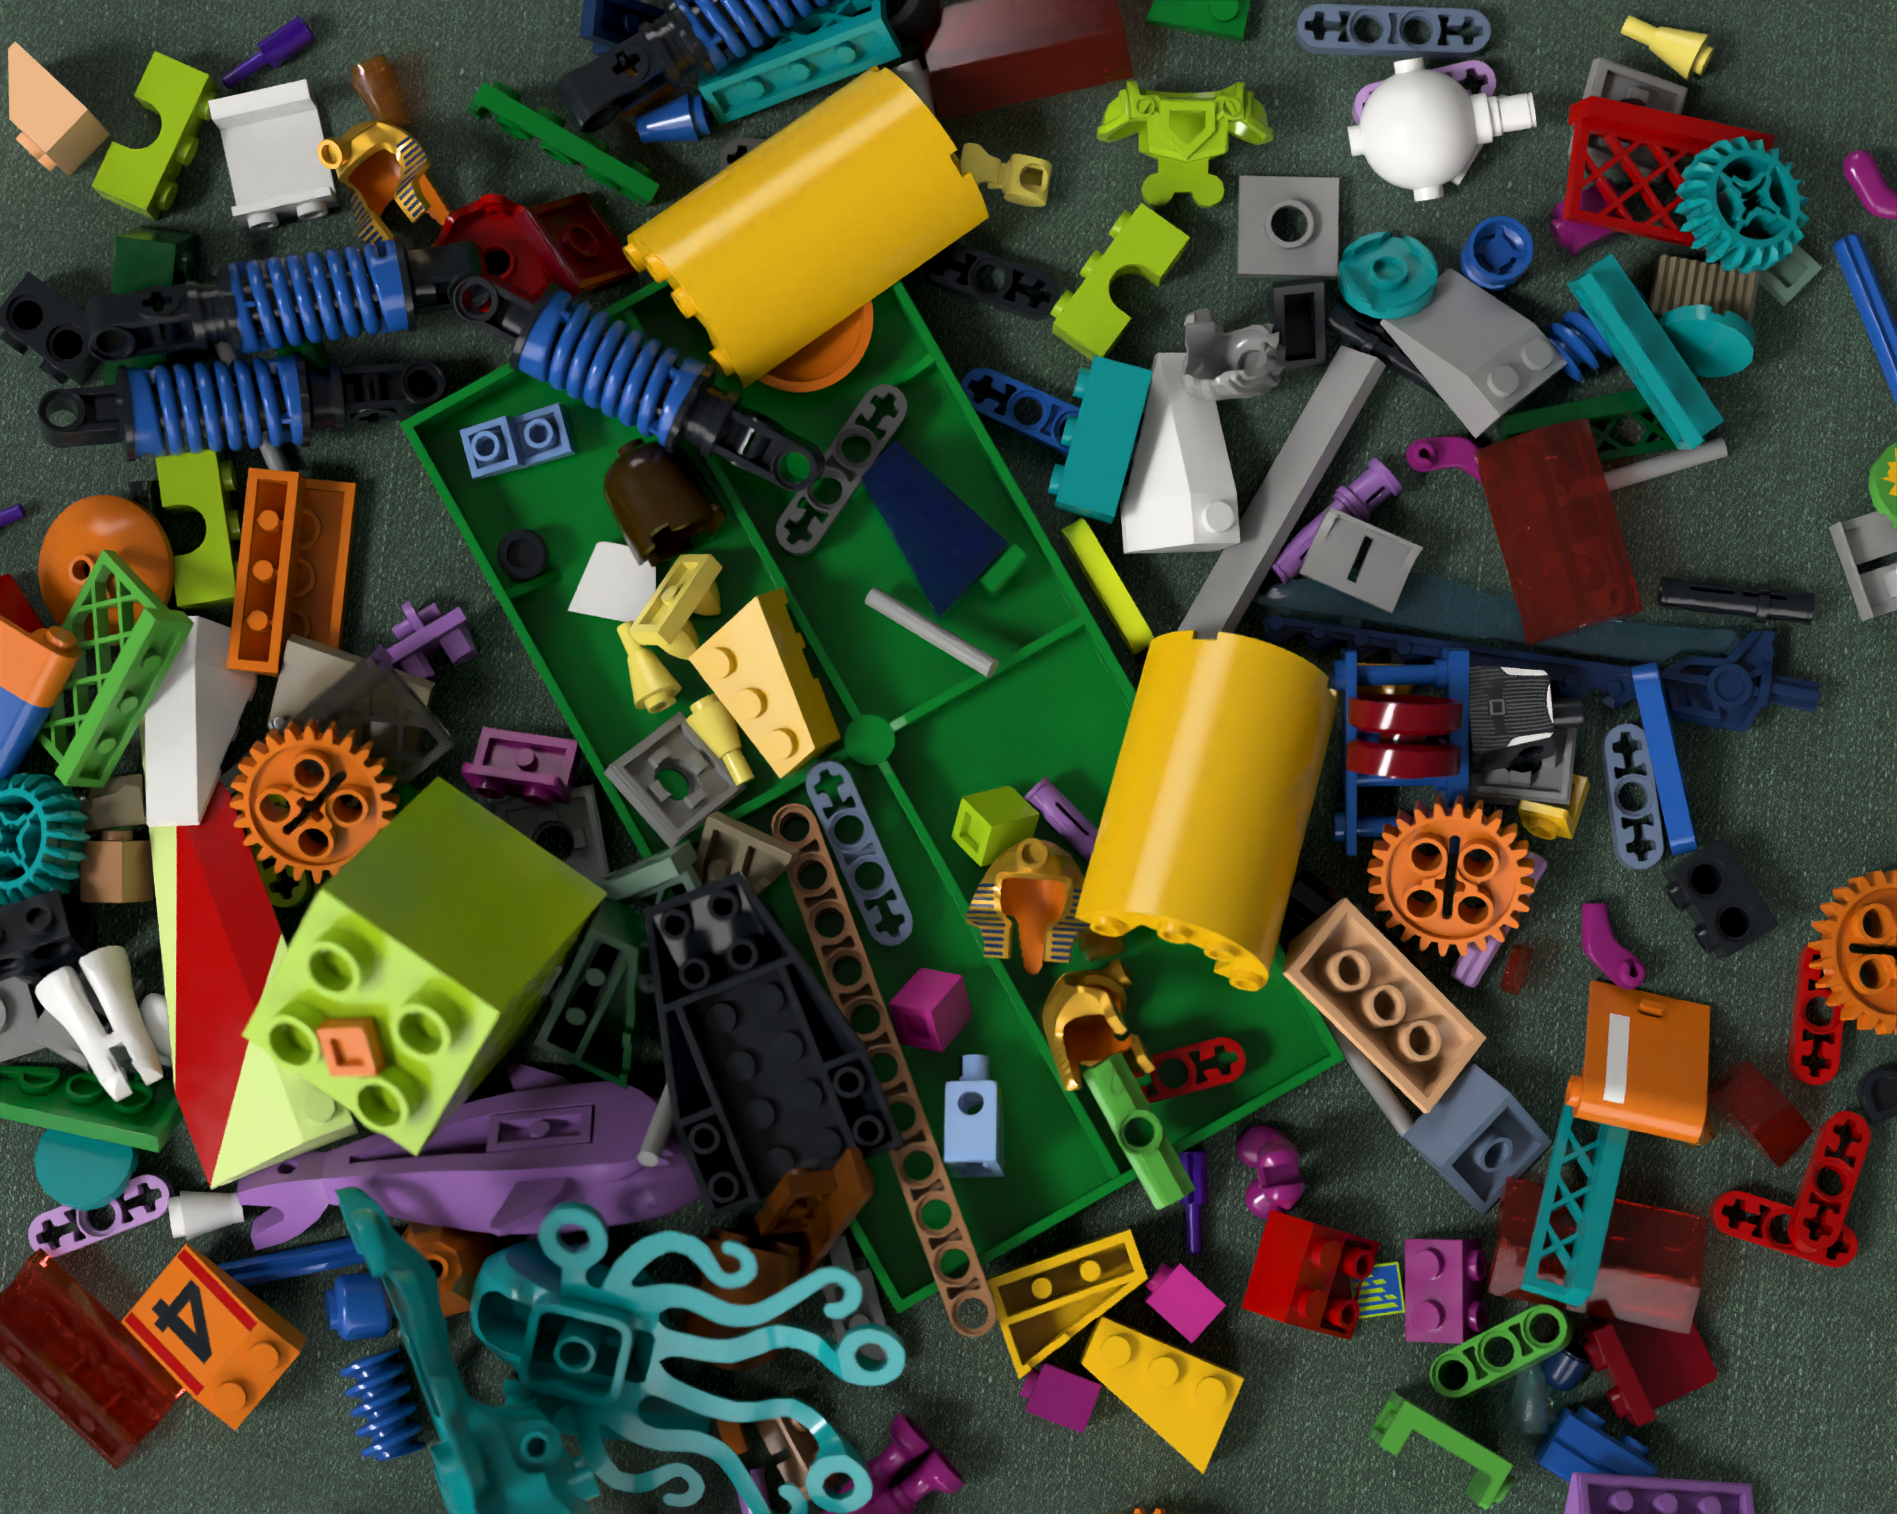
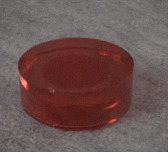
M1520 943L1513 944L1501 980V991L1519 996L1533 953V947Z

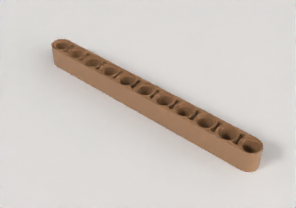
M796 803L785 805L778 809L773 816L771 824L772 835L774 838L801 850L800 857L786 870L832 999L851 1026L853 1015L859 1009L870 1007L879 1012L880 1023L878 1028L871 1034H857L866 1045L872 1061L882 1055L891 1056L897 1061V1075L893 1080L881 1083L890 1108L896 1104L905 1103L912 1106L916 1113L914 1125L907 1131L900 1132L905 1144L888 1152L950 1322L955 1330L962 1335L969 1337L982 1336L990 1331L995 1324L997 1317L996 1305L825 839L810 809ZM795 817L804 818L810 825L809 833L804 839L798 842H791L783 838V826L788 820ZM813 864L821 865L827 870V879L823 886L814 890L805 889L801 886L800 875L803 869ZM827 912H837L844 917V929L836 937H823L817 931L818 920ZM848 959L856 960L862 965L863 972L860 980L851 986L837 983L834 973L838 964ZM921 1151L932 1157L934 1168L928 1178L916 1181L910 1179L906 1174L905 1163L911 1154ZM935 1200L945 1201L952 1211L950 1223L940 1230L928 1228L923 1221L924 1208L928 1203ZM960 1249L969 1257V1271L960 1279H949L941 1270V1259L949 1250ZM969 1298L980 1299L988 1308L987 1321L977 1329L967 1328L959 1319V1308Z

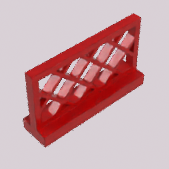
M1591 95L1570 105L1568 125L1574 126V135L1562 220L1691 247L1693 240H1695L1691 231L1679 232L1668 215L1670 210L1684 200L1677 196L1663 207L1648 183L1664 171L1677 190L1684 180L1674 163L1684 155L1694 158L1696 154L1704 149H1709L1717 141L1725 139L1730 141L1742 136L1745 137L1748 143L1753 140L1762 139L1766 152L1769 149H1773L1774 135ZM1589 135L1602 137L1614 154L1613 157L1600 167L1596 166L1587 152ZM1620 142L1629 143V145L1624 148ZM1638 146L1648 147L1659 163V166L1645 177L1642 176L1628 155ZM1666 152H1671L1675 154L1669 158ZM1617 162L1620 163L1634 184L1619 197L1616 196L1602 175L1603 172ZM1584 170H1585V171L1587 172V174H1588V176H1586L1585 178H1584ZM1591 181H1593L1608 204L1597 213L1579 210L1582 188ZM1637 191L1653 212V215L1643 223L1633 221L1622 205L1626 199ZM1613 211L1616 217L1608 216L1607 214ZM1658 220L1662 227L1652 224ZM1742 230L1739 232V234L1745 237L1754 238V233L1749 235Z

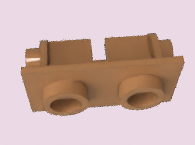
M791 1391L788 1394H786L796 1396L794 1391ZM777 1417L756 1422L754 1425L758 1429L771 1456L786 1448L791 1457L777 1464L785 1482L795 1484L806 1500H811L805 1481L810 1465L820 1449L810 1430L789 1417ZM832 1473L825 1479L827 1487L830 1489L841 1481L837 1473Z

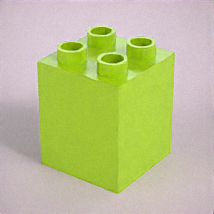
M438 776L320 888L248 1023L243 1036L266 1051L270 1058L280 1067L296 1072L355 1113L365 1126L385 1134L417 1156L526 1033L608 893ZM373 1018L387 1063L386 1067L377 1076L331 1077L316 1029L326 1019Z

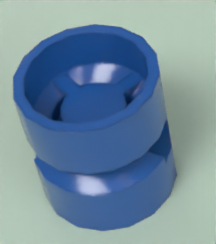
M1506 216L1490 217L1479 223L1461 249L1459 256L1461 275L1489 294L1502 293L1511 288L1530 264L1533 255L1532 237L1527 228L1516 219Z

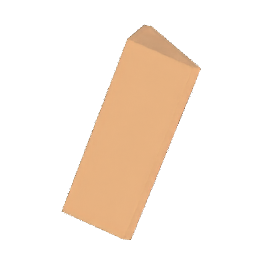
M1347 898L1338 901L1289 942L1282 974L1424 1114L1429 1113L1482 1045L1486 1037Z

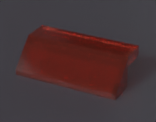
M967 0L940 6L934 23L919 38L939 120L1134 77L1125 28L1117 0Z
M1587 418L1544 426L1474 452L1528 644L1573 635L1589 625L1635 616L1644 611Z
M1506 1177L1495 1221L1498 1240L1486 1284L1488 1294L1551 1305L1561 1309L1685 1334L1690 1333L1702 1287L1707 1231L1706 1217L1614 1199L1594 1291L1580 1307L1520 1289L1544 1185ZM1557 1191L1553 1203L1561 1200ZM1583 1197L1576 1200V1203L1578 1204L1580 1209L1582 1206ZM1566 1206L1551 1213L1549 1223L1560 1241L1575 1234L1577 1223ZM1546 1237L1544 1241L1543 1250L1550 1247V1244L1547 1241ZM1573 1243L1565 1247L1569 1256L1571 1254ZM1553 1253L1540 1260L1536 1278L1563 1286L1566 1270L1557 1255Z
M41 1247L25 1261L13 1282L0 1293V1362L117 1470L173 1410L186 1390L117 1318Z

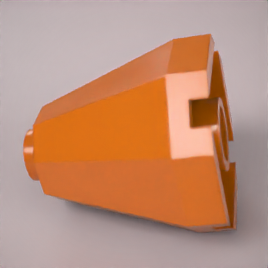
M411 1221L402 1238L425 1256L434 1272L436 1271V1266L433 1264V1259L440 1261L443 1266L441 1277L437 1274L436 1277L439 1284L440 1307L444 1317L469 1311L476 1277L485 1259L496 1252L492 1233L454 1229Z

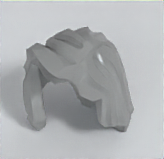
M1208 308L1198 309L1187 314L1184 322L1186 327L1185 347L1187 354L1183 361L1181 382L1188 394L1198 399H1208L1210 401L1262 396L1268 393L1271 387L1279 384L1281 379L1280 373L1288 362L1284 359L1286 346L1279 344V332L1273 333V324L1251 325L1225 333L1223 327L1216 324Z

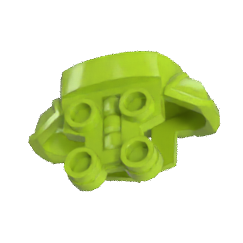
M1126 81V89L1120 90L1118 97L1107 105L1103 114L1102 125L1097 127V139L1106 143L1119 141L1138 133V152L1158 160V173L1149 175L1144 180L1141 189L1143 200L1154 208L1166 206L1172 200L1174 193H1191L1193 201L1199 207L1206 209L1215 207L1223 198L1224 186L1223 182L1216 175L1208 173V162L1211 159L1228 153L1229 134L1255 145L1271 142L1274 138V130L1269 127L1265 108L1254 98L1252 91L1246 90V82H1236L1220 91L1172 93L1147 90L1141 87L1137 81Z

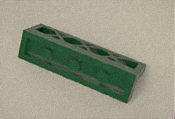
M1697 377V381L1703 388L1702 378ZM1638 389L1504 415L1497 422L1509 482L1674 450L1677 447L1667 432L1656 426L1659 422L1656 416L1652 422L1641 416L1653 412ZM1629 418L1646 429L1636 445L1624 447L1608 436L1617 420ZM1608 422L1603 431L1592 426ZM1581 428L1597 439L1587 455L1576 457L1559 446V443L1569 429ZM1559 432L1554 441L1544 436V434ZM1651 433L1661 439L1645 443ZM1703 435L1702 438L1704 439V442H1706V436ZM1532 437L1548 448L1539 464L1519 468L1513 440ZM1602 443L1612 448V450L1597 452ZM1553 452L1563 458L1547 462Z

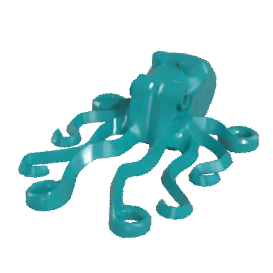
M355 1186L336 1189L335 1194L357 1253L364 1255L373 1278L376 1279L380 1276L399 1320V1329L408 1355L412 1360L426 1405L441 1440V1443L429 1448L435 1466H432L434 1476L448 1514H591L587 1501L600 1496V1492L590 1466L586 1467L581 1455L573 1458L570 1457L563 1445L559 1432L551 1424L546 1414L537 1406L530 1403L515 1405L484 1404L473 1400L467 1394L450 1351L447 1322L440 1307L438 1280L425 1256L392 1229L382 1207L365 1191Z
M576 1201L560 1203L548 1212L539 1228V1242L526 1241L517 1243L495 1252L485 1259L476 1277L470 1304L471 1325L474 1332L498 1359L518 1372L521 1382L527 1388L539 1392L534 1405L546 1414L551 1424L558 1410L563 1407L574 1408L576 1436L582 1454L592 1472L610 1488L638 1494L652 1491L674 1477H682L688 1482V1491H669L663 1496V1501L667 1505L686 1507L698 1502L702 1498L706 1487L698 1470L683 1461L667 1463L641 1474L619 1470L605 1450L599 1431L601 1425L610 1427L627 1440L645 1448L659 1451L693 1452L711 1458L719 1464L731 1480L752 1514H808V1502L800 1489L792 1482H786L778 1489L779 1494L790 1502L791 1511L789 1513H778L769 1508L737 1454L723 1441L701 1431L666 1429L644 1423L638 1416V1407L643 1399L651 1395L665 1399L703 1416L723 1421L743 1423L777 1417L793 1418L810 1430L820 1449L810 1465L805 1481L808 1495L812 1501L828 1512L845 1514L861 1508L871 1499L873 1485L868 1463L813 1405L798 1396L792 1395L759 1400H739L721 1396L673 1376L660 1362L668 1357L680 1356L708 1362L735 1363L773 1349L790 1347L814 1355L843 1381L861 1386H878L889 1383L898 1378L905 1367V1345L902 1338L892 1328L876 1323L853 1326L843 1335L840 1342L808 1326L790 1322L766 1324L729 1338H709L682 1332L669 1322L664 1310L670 1307L685 1308L718 1324L727 1326H756L774 1319L826 1284L834 1282L843 1287L845 1297L840 1302L827 1304L823 1310L829 1318L840 1319L855 1312L862 1301V1286L846 1268L834 1265L824 1267L760 1303L734 1305L700 1289L686 1285H655L653 1278L643 1268L656 1257L673 1251L689 1256L708 1279L720 1287L733 1289L745 1286L756 1277L758 1265L755 1256L741 1242L730 1239L722 1244V1251L725 1254L735 1256L741 1263V1269L735 1273L722 1270L710 1249L699 1239L671 1230L644 1237L631 1246L617 1259L613 1267L607 1270V1265L598 1264L597 1262L604 1256L607 1250L608 1224L599 1210L590 1204ZM569 1223L579 1225L587 1231L591 1240L585 1244H571L568 1246L562 1241L559 1229ZM868 1342L875 1343L886 1351L887 1359L883 1361L876 1360L857 1352V1349ZM832 1473H847L853 1479L855 1486L844 1493H837L827 1487L825 1479Z

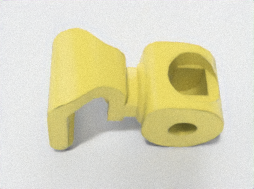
M966 143L963 145L960 160L962 174L970 171L977 185L988 183L987 188L1002 189L1003 198L1015 204L1033 207L1046 205L1053 167L1050 162L1033 156L1012 154L1007 163H1001L999 158L989 155L979 144Z

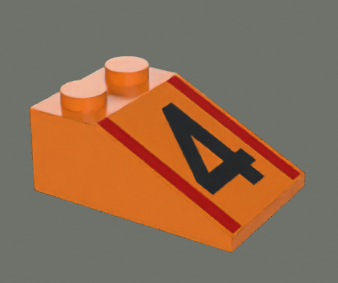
M186 1242L121 1321L196 1401L235 1431L301 1353L307 1338L304 1333L188 1242Z

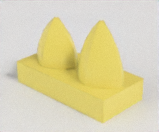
M680 554L628 630V633L640 645H658L670 655L689 660L688 658L700 648L697 633L689 617L692 613L702 616H713L721 613L720 592L715 579L723 567L711 554Z

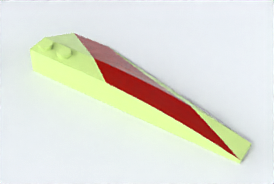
M144 714L143 718L139 723V733L146 794ZM223 772L219 777L200 825L149 827L175 1094L211 1190L358 1133L349 1109L296 1072L280 1067L270 1058L266 1051L243 1036L248 1023L289 947L250 845L244 846L243 844L246 838L244 828H237L233 824L238 817L237 809L230 807L232 796Z

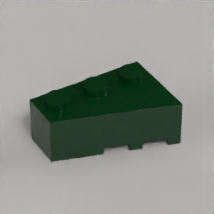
M139 226L116 235L111 294L144 290L152 286L185 284L186 280L193 279L200 234ZM156 301L157 310L162 311L161 302ZM165 329L160 330L162 339H167ZM180 350L166 355L153 354L127 358L118 362H105L104 386L115 385L117 365H126V367L140 366L146 370L152 369L155 365L162 364L170 372L175 363L185 364V354Z
M608 897L605 898L534 1042V1045L624 1089H627L641 1059L650 960L643 914Z

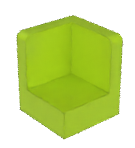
M1003 786L964 796L961 799L951 838L980 867L992 864L1003 850L1025 839L1033 838L1040 813L1011 786Z

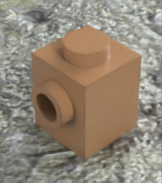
M101 830V840L85 841L83 843L82 853L88 858L80 861L81 902L129 903L153 901V864L150 840H132V830Z

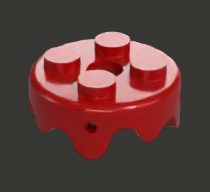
M500 194L483 195L477 201L453 210L446 217L437 240L430 246L436 247L459 241H471L483 248L485 256L493 251H502L509 256L510 265L507 271L499 275V277L538 298L555 282L513 220L526 207ZM492 297L477 308L487 312L491 306Z

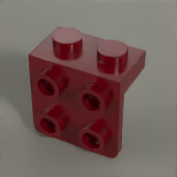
M1665 1288L1583 1327L1589 1342L1583 1344L1585 1352L1596 1372L1603 1370L1611 1386V1389L1606 1391V1395L1615 1414L1619 1419L1625 1417L1628 1422L1638 1427L1657 1418L1653 1410L1713 1382L1717 1377V1369L1682 1296L1674 1288Z

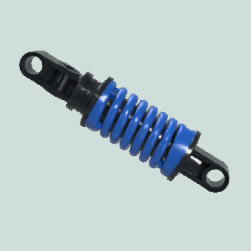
M662 0L665 14L660 19L657 18L652 24L647 21L637 26L638 33L624 42L615 45L585 66L578 67L566 74L557 83L555 91L581 132L584 134L596 132L610 124L617 116L639 102L646 100L668 84L674 87L683 83V76L690 74L692 70L695 71L699 68L710 79L718 75V72L728 67L731 60L736 57L742 58L746 56L748 49L743 40L744 38H747L752 47L759 48L764 43V38L759 31L760 28L764 29L768 37L775 38L780 34V27L775 20L779 17L785 27L791 28L797 22L792 8L795 7L801 17L807 18L813 12L812 5L809 0ZM813 0V2L818 7H824L828 5L829 0ZM632 68L637 74L629 78L624 72Z
M393 236L391 240L377 242V246L372 242L366 243L363 247L364 263L359 249L354 245L347 246L343 250L342 258L337 249H327L323 254V262L318 252L310 251L304 256V267L302 260L297 254H289L285 258L284 268L279 258L269 257L265 262V274H262L261 265L257 260H249L246 267L245 261L237 263L223 261L219 264L218 279L212 280V282L203 281V283L197 282V279L186 280L185 284L152 286L144 290L117 294L106 293L93 297L88 301L84 310L88 348L90 353L98 360L118 362L127 358L153 354L166 355L197 348L198 351L209 350V345L223 342L229 343L236 358H242L244 354L268 351L270 346L274 349H282L285 346V335L288 343L294 347L301 346L304 343L305 333L309 342L314 344L320 343L324 338V329L330 340H340L343 336V324L347 335L356 338L362 334V321L365 331L370 335H376L380 330L382 333L403 330L415 332L417 330V315L455 309L453 294L457 285L466 278L489 274L483 248L474 242L459 241L449 245L407 251L401 236ZM478 284L474 288L472 298L475 306L479 307L489 300L491 294L486 287ZM156 301L161 302L162 311L157 310ZM162 329L166 331L167 339L165 340L161 337L160 330Z
M487 273L466 278L455 288L453 305L457 314L462 319L514 345L510 360L511 369L518 373L524 372L539 381L550 382V385L556 390L564 391L566 389L568 395L573 399L581 400L584 398L587 406L593 409L601 407L602 413L610 418L618 416L620 423L624 426L633 427L637 424L638 431L643 436L651 437L656 434L659 444L664 446L665 450L669 453H674L684 442L691 443L692 446L699 447V453L702 456L710 459L715 453H718L731 464L747 472L759 475L787 491H801L822 476L825 469V457L822 450L815 443L784 428L774 419L742 406L743 395L733 390L730 393H726L725 390L718 389L714 385L717 367L711 364L705 365L692 357H687L679 368L677 364L680 359V352L673 347L667 348L661 355L663 344L660 340L652 338L644 346L646 335L643 331L634 329L627 336L628 324L622 320H616L610 327L611 316L605 311L597 312L590 321L593 306L588 302H581L579 305L573 303L572 294L565 291L564 286L554 282L538 298L497 275ZM478 284L486 287L492 297V303L487 312L479 310L473 302L472 294ZM796 452L806 457L810 465L807 478H797L789 472L787 458L790 453Z
M292 352L289 355H276L271 360H268V365L261 357L251 359L249 366L241 358L234 359L230 363L229 368L222 360L213 361L210 368L204 362L198 361L192 364L190 372L183 363H175L170 372L162 364L155 365L152 369L146 370L140 366L126 367V365H117L115 385L58 388L47 392L41 398L38 405L39 428L44 440L57 448L121 443L127 462H135V459H140L143 454L151 452L156 457H163L166 454L164 433L167 434L169 450L175 456L184 453L185 439H188L189 449L194 454H201L204 451L205 438L208 439L211 451L221 452L224 449V436H227L230 449L238 451L244 446V435L246 434L248 445L252 449H260L263 446V433L268 434L269 443L273 447H281L284 442H292L296 446L310 447L313 430H318L319 428H331L333 432H344L345 425L349 424L377 425L389 421L406 420L442 400L446 380L444 373L436 364L425 360L390 364L363 363L352 367H340L338 361L327 362L324 367L313 368L306 366L300 352ZM416 382L426 383L433 389L434 394L427 398H420L413 395L408 387ZM369 388L371 389V392H372V400H371V398H370V390H369ZM60 410L69 411L76 416V420L72 424L64 427L56 426L48 419L54 412Z

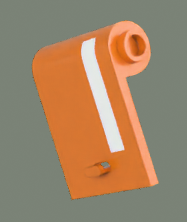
M1592 980L1589 986L1584 1065L1579 1076H1570L1565 1094V1105L1572 1106L1573 1117L1696 1144L1703 1129L1707 1109L1711 1006L1635 989H1623L1617 985Z

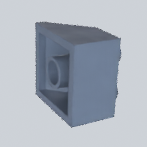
M1472 1063L1460 1077L1456 1078L1429 1113L1422 1114L1415 1124L1403 1135L1421 1157L1481 1215H1484L1552 1144V1141L1516 1098L1475 1063Z

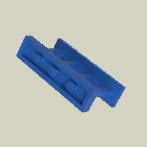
M1442 647V659H1435L1434 665H1357V652L1352 648H1341V660L1333 661L1332 665L1333 689L1341 691V812H1333L1332 836L1333 842H1341V849L1346 855H1357V837H1382V830L1385 824L1398 828L1396 823L1397 816L1357 817V787L1434 786L1435 791H1442V798L1446 807H1454L1457 796L1463 795L1465 809H1469V650L1463 647ZM1434 685L1435 690H1442L1443 698L1462 701V728L1451 734L1434 735L1436 739L1451 741L1461 748L1460 774L1450 777L1397 779L1348 771L1346 769L1347 742L1357 736L1380 735V733L1357 730L1348 723L1349 696L1357 695V686ZM1453 835L1450 838L1449 854H1459L1460 838Z

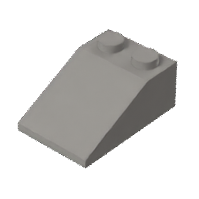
M1452 268L1437 278L1436 292L1426 307L1411 316L1400 319H1383L1380 322L1475 438L1541 388L1567 364L1536 324Z

